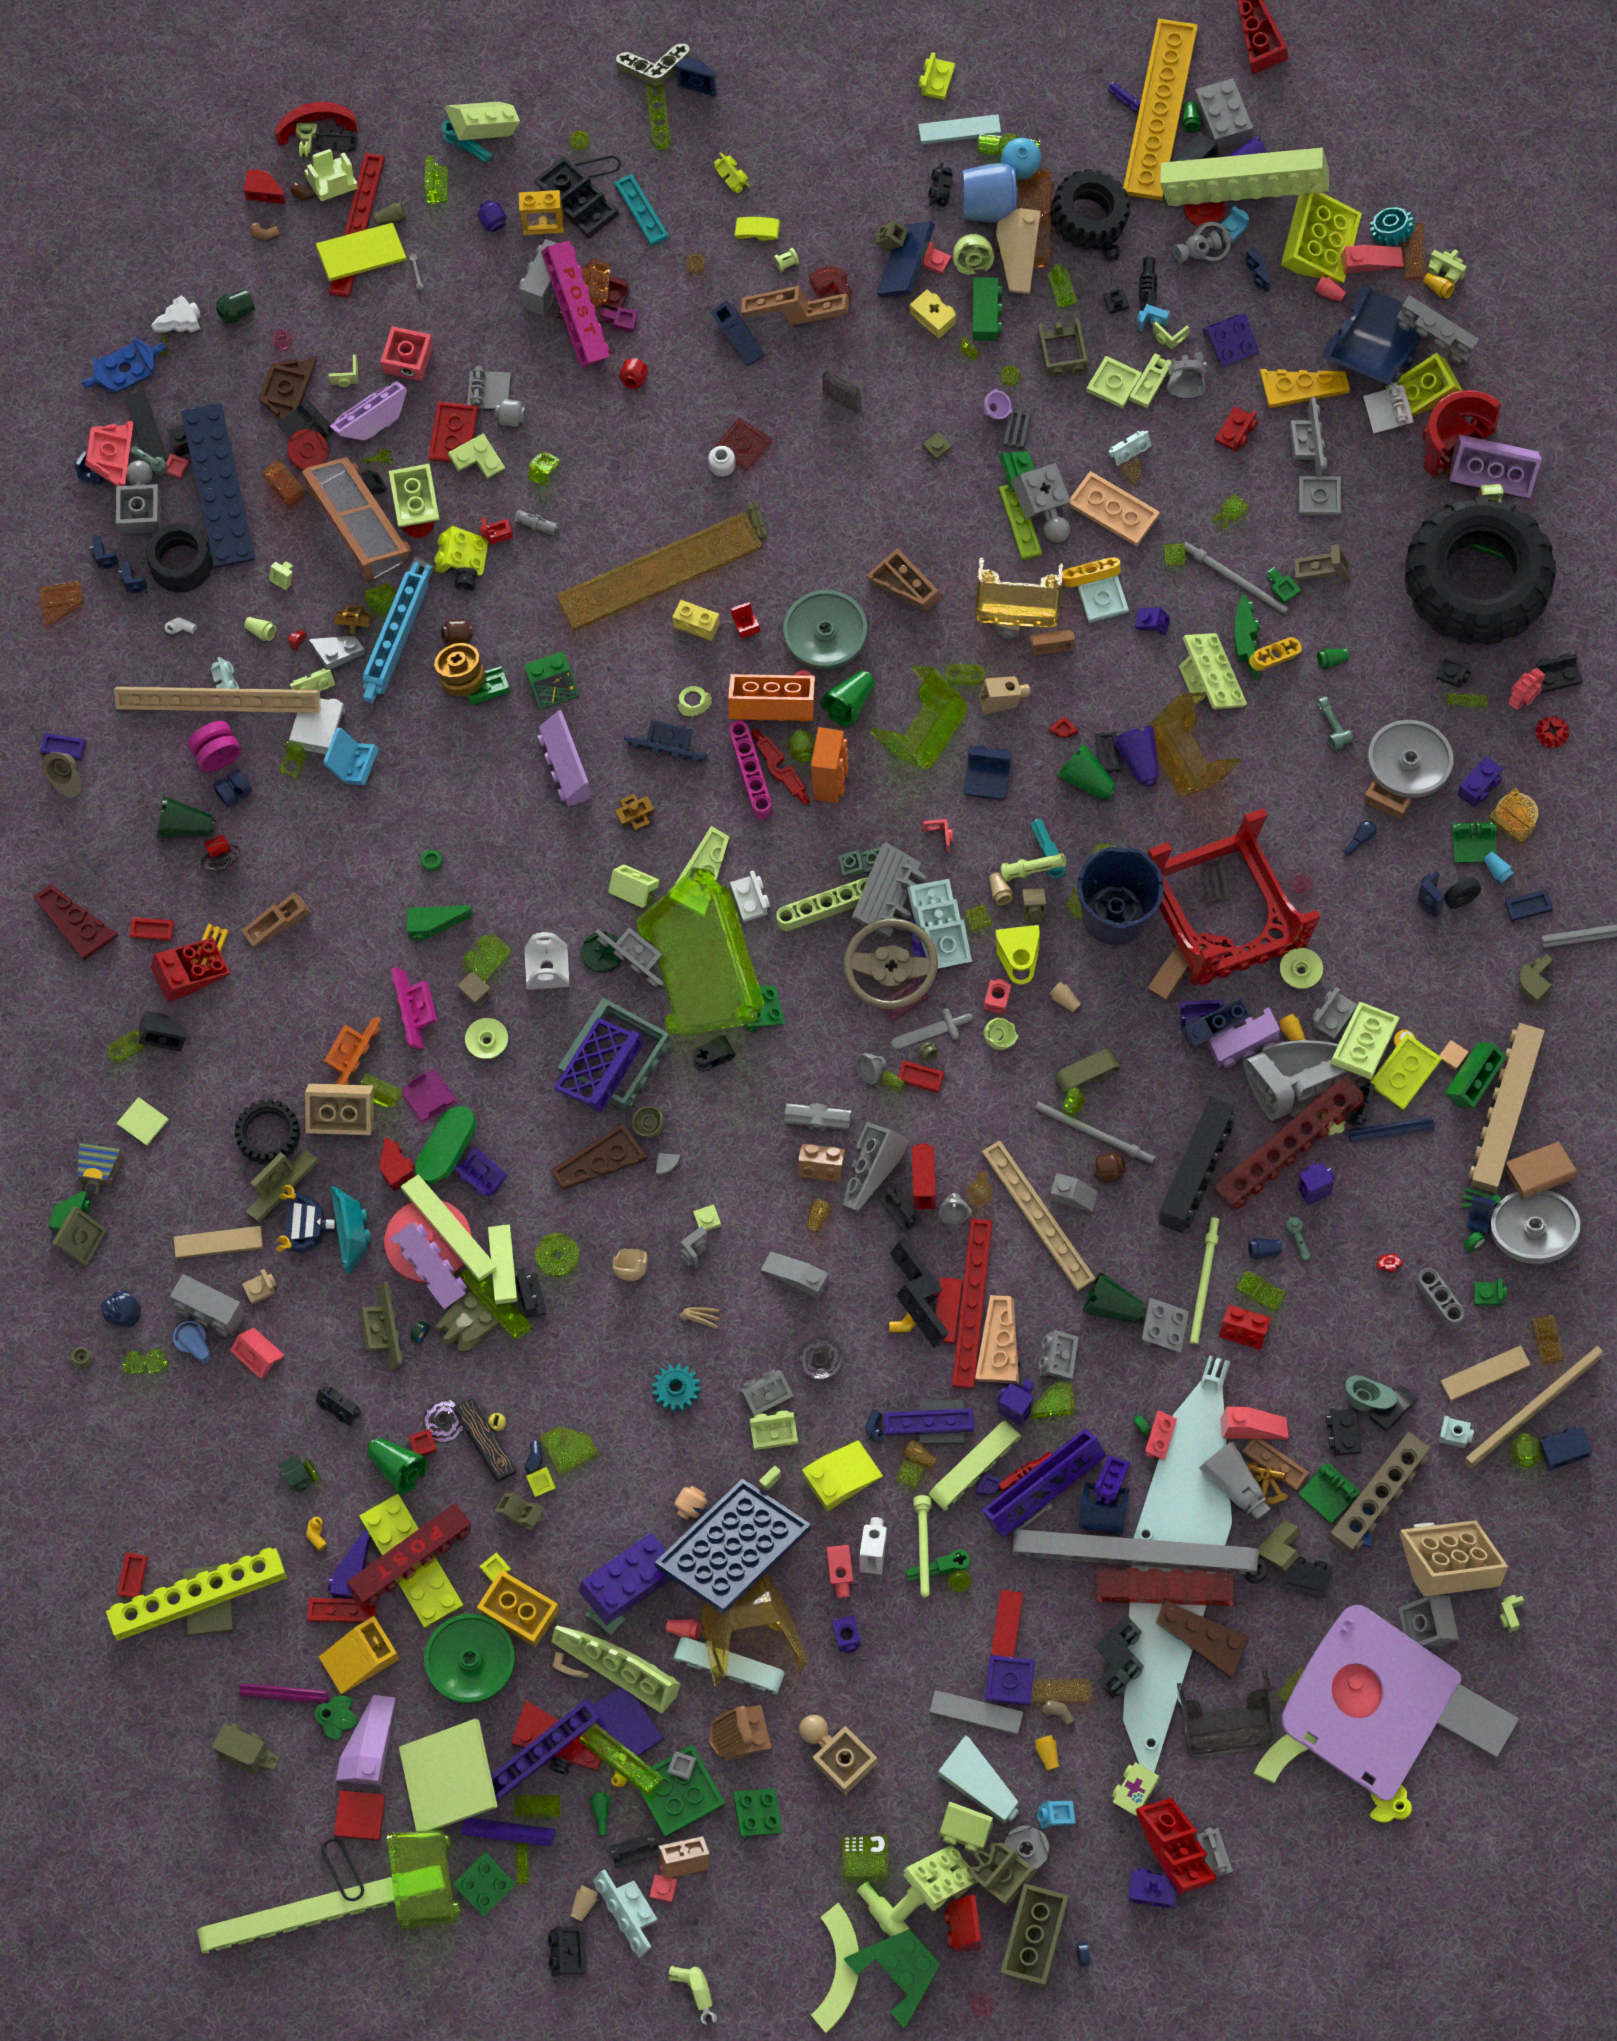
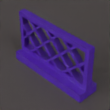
M597 1018L556 1083L555 1091L589 1105L594 1111L601 1114L644 1045L641 1034L633 1030L629 1032ZM600 1026L608 1029L609 1034L597 1037L596 1032ZM620 1035L627 1037L624 1043L615 1046L614 1037ZM611 1039L613 1047L601 1050L599 1042ZM596 1044L598 1051L586 1055L585 1050L587 1046ZM615 1052L613 1061L604 1063L602 1055ZM600 1056L602 1064L590 1068L588 1060ZM585 1061L587 1069L575 1073L574 1067L576 1064ZM603 1069L604 1076L593 1081L592 1073ZM589 1074L591 1082L579 1085L577 1077ZM575 1080L576 1087L570 1089L562 1087L566 1081ZM593 1087L594 1092L589 1099L582 1096L580 1090Z

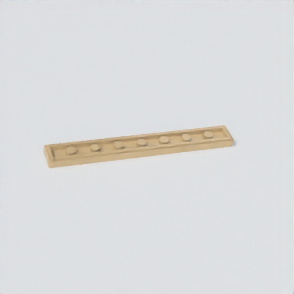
M999 1140L984 1149L982 1155L1076 1291L1079 1292L1091 1285L1095 1277L1001 1141Z
M1596 1346L1469 1454L1464 1464L1469 1469H1472L1599 1361L1603 1351Z

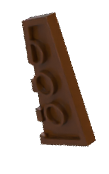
M622 1123L550 1171L561 1188L565 1190L647 1160V1156Z

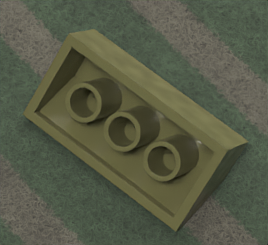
M1024 1883L1000 1974L1022 1984L1045 1990L1069 1895Z

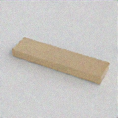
M261 1226L174 1236L176 1259L263 1249Z
M1520 1345L1445 1378L1440 1383L1451 1402L1530 1367L1531 1364Z

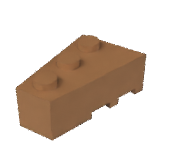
M898 548L866 575L870 584L924 612H928L942 599L935 586Z

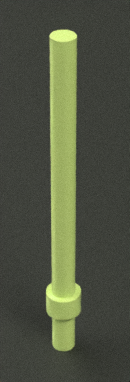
M1215 1217L1211 1218L1209 1232L1205 1236L1204 1243L1206 1244L1190 1344L1198 1345L1214 1249L1219 1239L1217 1235L1219 1219Z

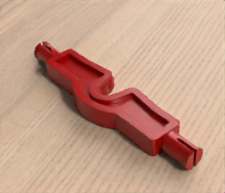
M758 728L755 731L753 730L751 735L757 741L756 748L767 761V768L771 776L777 781L782 782L793 797L797 796L803 806L810 803L811 800L804 792L805 786L792 766L783 769L777 768L785 760L784 754L773 744L768 736L764 738Z

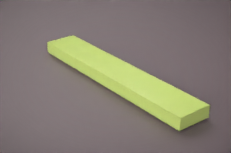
M419 1174L401 1186L403 1193L479 1282L497 1270L495 1263Z

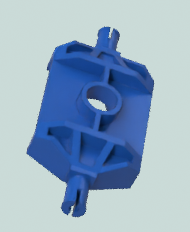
M135 337L133 338L134 343L99 360L97 357H94V375L82 381L83 387L86 390L97 384V386H101L108 393L114 394L155 374L156 354L167 350L164 342L154 347H149ZM123 365H129L131 367L130 370L125 373L121 372L120 368Z

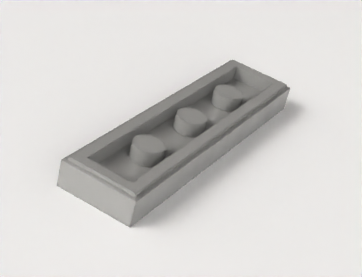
M935 1690L930 1708V1714L1015 1735L1019 1733L1023 1717L1022 1711Z

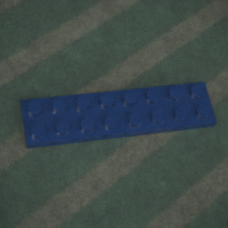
M222 403L181 410L214 568L253 561L255 556Z

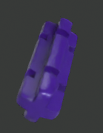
M1114 82L1109 85L1107 91L1111 95H1115V98L1127 107L1130 106L1132 111L1139 112L1141 101L1135 100V97L1125 89H1120L1121 86Z

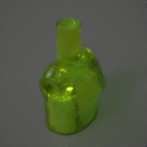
M1074 1087L1068 1091L1062 1104L1064 1114L1072 1117L1082 1109L1086 1100L1080 1089Z

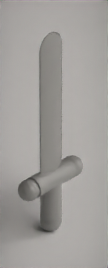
M943 1009V1021L897 1036L892 1039L891 1044L895 1049H900L948 1031L951 1038L956 1040L959 1038L956 1027L971 1022L973 1015L968 1013L953 1019L950 1010Z

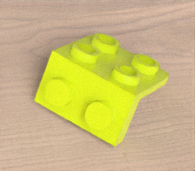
M451 526L439 535V550L434 560L436 563L435 571L444 573L451 567L456 569L469 567L477 571V576L483 574L488 548L487 538L455 526Z

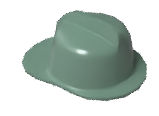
M1359 1375L1351 1376L1346 1380L1347 1400L1357 1410L1388 1409L1393 1407L1397 1401L1395 1392L1386 1385Z

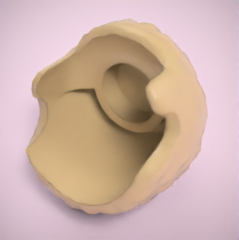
M638 1249L620 1250L617 1256L613 1257V1270L616 1277L629 1282L642 1278L647 1269V1253Z

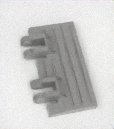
M887 842L883 843L854 910L852 919L864 926L882 919H897L893 917L894 913L904 919H910L912 914L903 908L908 891L901 886L907 889L909 886L917 885L908 879L909 876L919 882L926 881L927 876L918 871L921 862ZM894 927L900 931H905L903 928ZM881 928L875 932L888 938L891 936L893 928Z

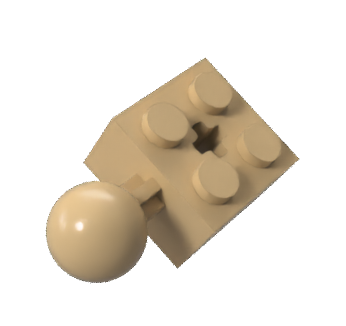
M809 1715L801 1721L799 1733L802 1739L810 1744L818 1743L822 1747L813 1756L814 1765L844 1795L849 1793L878 1765L877 1757L846 1726L831 1738L828 1735L827 1722L821 1716ZM850 1758L848 1764H842L841 1759L847 1760Z

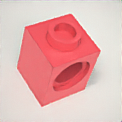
M1001 979L996 981L990 980L984 1002V1010L1005 1015L1011 995V984ZM995 993H1001L1004 995L1002 998L999 999L993 997Z

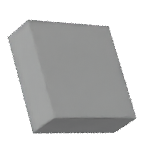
M675 1751L667 1774L689 1781L697 1759Z

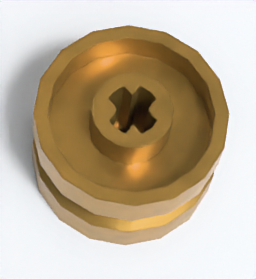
M465 643L450 645L440 651L435 658L434 666L441 686L447 694L455 697L468 696L483 686L486 673L480 655L472 645Z

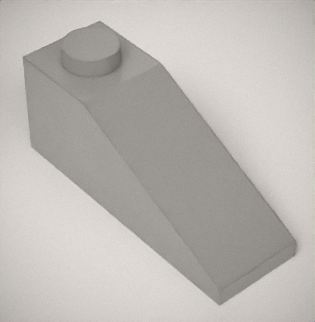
M770 1252L761 1268L762 1272L817 1299L820 1298L829 1282L827 1272L809 1263L775 1252Z

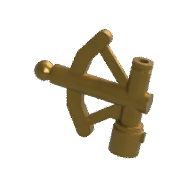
M1245 1462L1257 1483L1261 1481L1260 1488L1263 1496L1266 1498L1265 1503L1267 1505H1275L1288 1499V1495L1281 1492L1275 1481L1284 1482L1286 1480V1473L1275 1471L1270 1466L1262 1468L1256 1462ZM1270 1482L1278 1496L1267 1497Z

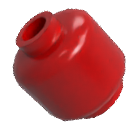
M627 359L623 363L619 374L620 381L629 389L640 388L646 380L648 367L640 359Z

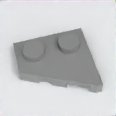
M356 636L309 640L310 646L327 670L365 655V650Z

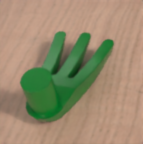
M1468 1187L1464 1189L1471 1194L1495 1200V1207L1501 1201L1499 1195L1492 1196ZM1462 1195L1463 1199L1473 1201L1472 1196ZM1462 1203L1463 1207H1471L1472 1203Z

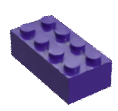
M651 1532L583 1579L578 1592L602 1621L608 1625L672 1580L655 1568V1561L667 1550Z

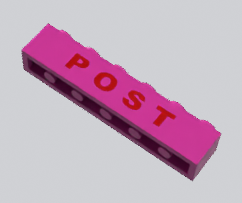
M570 240L547 246L541 251L580 366L582 368L603 362L610 357L609 347L604 341L602 327L597 321L596 309L590 301L589 289L582 278V269L577 263L575 249L571 246Z

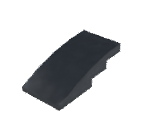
M565 156L534 179V183L541 191L560 190L563 214L588 238L592 237L620 215L618 209L605 199L604 193L591 183L590 178Z

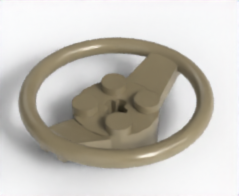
M882 919L865 926L852 938L844 957V974L850 989L863 1002L881 1009H898L919 1000L932 986L938 969V955L931 938L919 926L902 919ZM898 927L917 935L924 943L929 958L912 957L906 949L895 945L880 947L875 951V954L855 952L859 943L870 933L881 928ZM890 965H895V967L897 968H894L893 972H890L888 967ZM853 971L874 978L881 988L889 991L900 990L913 980L926 979L919 989L911 995L899 1000L886 1001L876 999L864 992L857 984Z

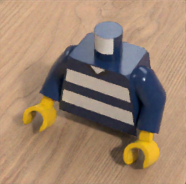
M291 1185L281 1187L288 1192V1195L282 1193L279 1195L282 1200L290 1198L291 1201H288L285 1236H280L276 1239V1242L283 1244L276 1248L278 1252H282L287 1248L288 1251L305 1253L316 1247L317 1243H322L323 1232L336 1231V1219H324L323 1208L318 1203L297 1191L294 1192V1188Z

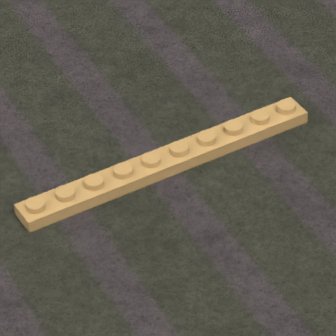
M116 687L114 689L116 709L319 713L321 711L320 690Z

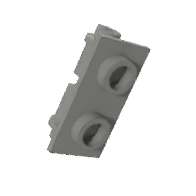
M1208 1828L1204 1830V1833L1197 1834L1199 1844L1207 1853L1205 1862L1218 1877L1233 1872L1219 1828Z

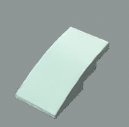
M945 879L907 887L915 923L928 934L935 945L938 955V968L972 962L964 919H960L957 900H953L950 880ZM921 940L925 955L929 958L928 951Z

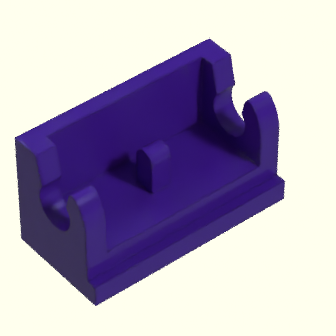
M1224 999L1180 1002L1181 1028L1224 1006Z

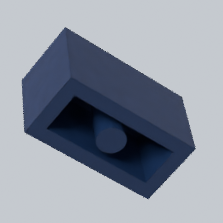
M1575 1426L1569 1427L1562 1434L1556 1436L1554 1433L1546 1435L1539 1444L1548 1471L1591 1457L1593 1451L1583 1426L1577 1429Z

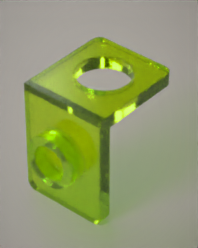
M284 741L283 745L286 755L278 772L297 778L307 759L304 748L296 743ZM288 761H295L298 767L295 771L290 772L286 770L285 765Z

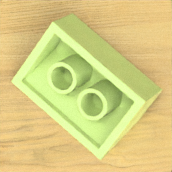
M503 102L447 105L445 107L459 140L511 136L520 122L514 106Z

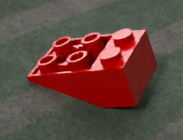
M214 938L157 953L154 955L150 966L167 1002L190 995L230 974ZM208 957L206 965H201L203 958Z

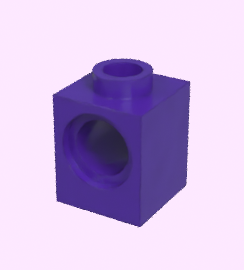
M854 1615L832 1621L839 1651L844 1650V1653L856 1651L857 1647L861 1646V1641ZM849 1631L853 1634V1637L850 1640H844L841 1638L842 1633Z

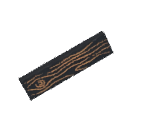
M471 1398L454 1406L453 1412L496 1482L514 1475L517 1469L474 1399Z

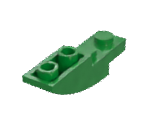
M1244 594L1241 596L1236 612L1234 646L1238 663H1247L1251 679L1253 680L1260 678L1261 671L1255 670L1249 662L1250 656L1258 650L1255 639H1257V632L1260 631L1258 620H1254L1252 615L1254 613L1253 603L1248 601L1247 595Z

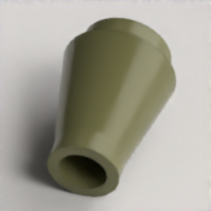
M394 202L379 212L374 213L378 225L400 222L403 218H406L401 202Z

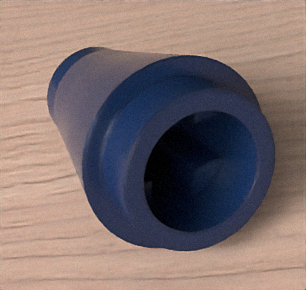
M1254 1238L1248 1242L1249 1256L1258 1260L1281 1253V1241Z

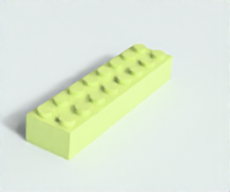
M1323 148L1161 163L1160 184L1168 206L1207 202L1218 203L1228 200L1239 201L1250 198L1259 199L1261 197L1329 191V168Z

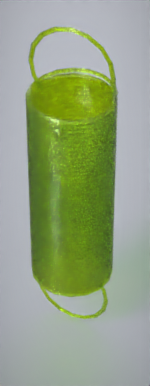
M311 1460L305 1461L303 1466L315 1485V1481L321 1480V1477Z

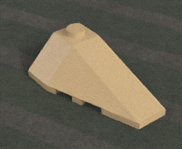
M1019 208L1012 211L1007 217L998 220L996 238L1000 247V255L1004 264L1009 292L1030 294L1040 211Z

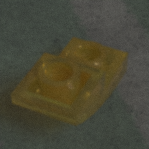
M1554 1315L1532 1318V1326L1541 1365L1563 1361L1564 1356L1558 1338L1559 1332Z

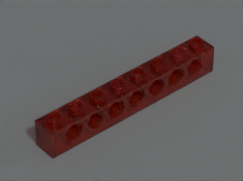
M1345 1075L1216 1184L1214 1192L1231 1211L1235 1208H1242L1247 1203V1198L1252 1194L1257 1195L1264 1188L1263 1185L1268 1180H1275L1280 1175L1282 1168L1285 1166L1290 1167L1297 1160L1296 1157L1301 1152L1306 1153L1313 1147L1315 1140L1318 1138L1323 1139L1330 1132L1329 1129L1334 1124L1339 1125L1346 1119L1348 1112L1351 1110L1356 1111L1363 1104V1093ZM1342 1099L1345 1101V1104L1338 1107L1334 1104V1101ZM1321 1113H1326L1329 1118L1322 1121L1317 1116ZM1310 1127L1313 1131L1306 1135L1301 1132V1129ZM1287 1141H1293L1296 1143V1146L1289 1149L1284 1144ZM1271 1155H1277L1280 1158L1275 1163L1268 1160ZM1254 1169H1261L1263 1174L1256 1177L1251 1172ZM1238 1183H1244L1247 1187L1239 1191L1235 1186Z

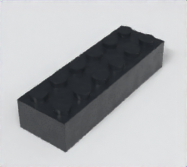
M1211 1096L1209 1097L1160 1209V1225L1182 1234L1185 1228L1190 1229L1194 1219V1209L1198 1210L1201 1204L1203 1190H1207L1211 1180V1172L1216 1170L1220 1152L1223 1153L1226 1147L1228 1133L1231 1134L1235 1126L1236 1114H1234V1105Z

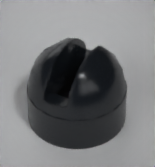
M1118 245L1108 246L1102 250L1107 261L1112 262L1113 257L1117 260L1120 256Z

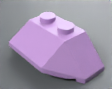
M395 381L391 386H386L374 392L341 414L330 427L339 436L359 440L370 439L377 432L385 427H389L399 418L407 390L402 384Z

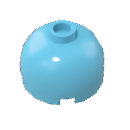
M1023 137L1015 138L1008 142L1001 156V163L1009 164L1011 168H1014L1016 179L1018 180L1032 177L1039 170L1042 160L1037 144Z

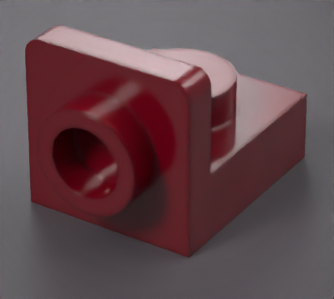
M609 277L608 288L602 299L601 306L617 311L618 307H623L629 294L628 283L621 278Z

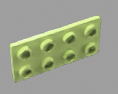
M1216 633L1185 635L1183 641L1189 656L1179 665V668L1193 701H1202L1207 696L1213 709L1246 706L1247 702Z

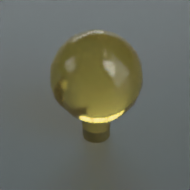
M984 1171L978 1172L977 1180L972 1181L966 1190L969 1202L975 1206L986 1205L992 1198L993 1190L986 1181L987 1173Z

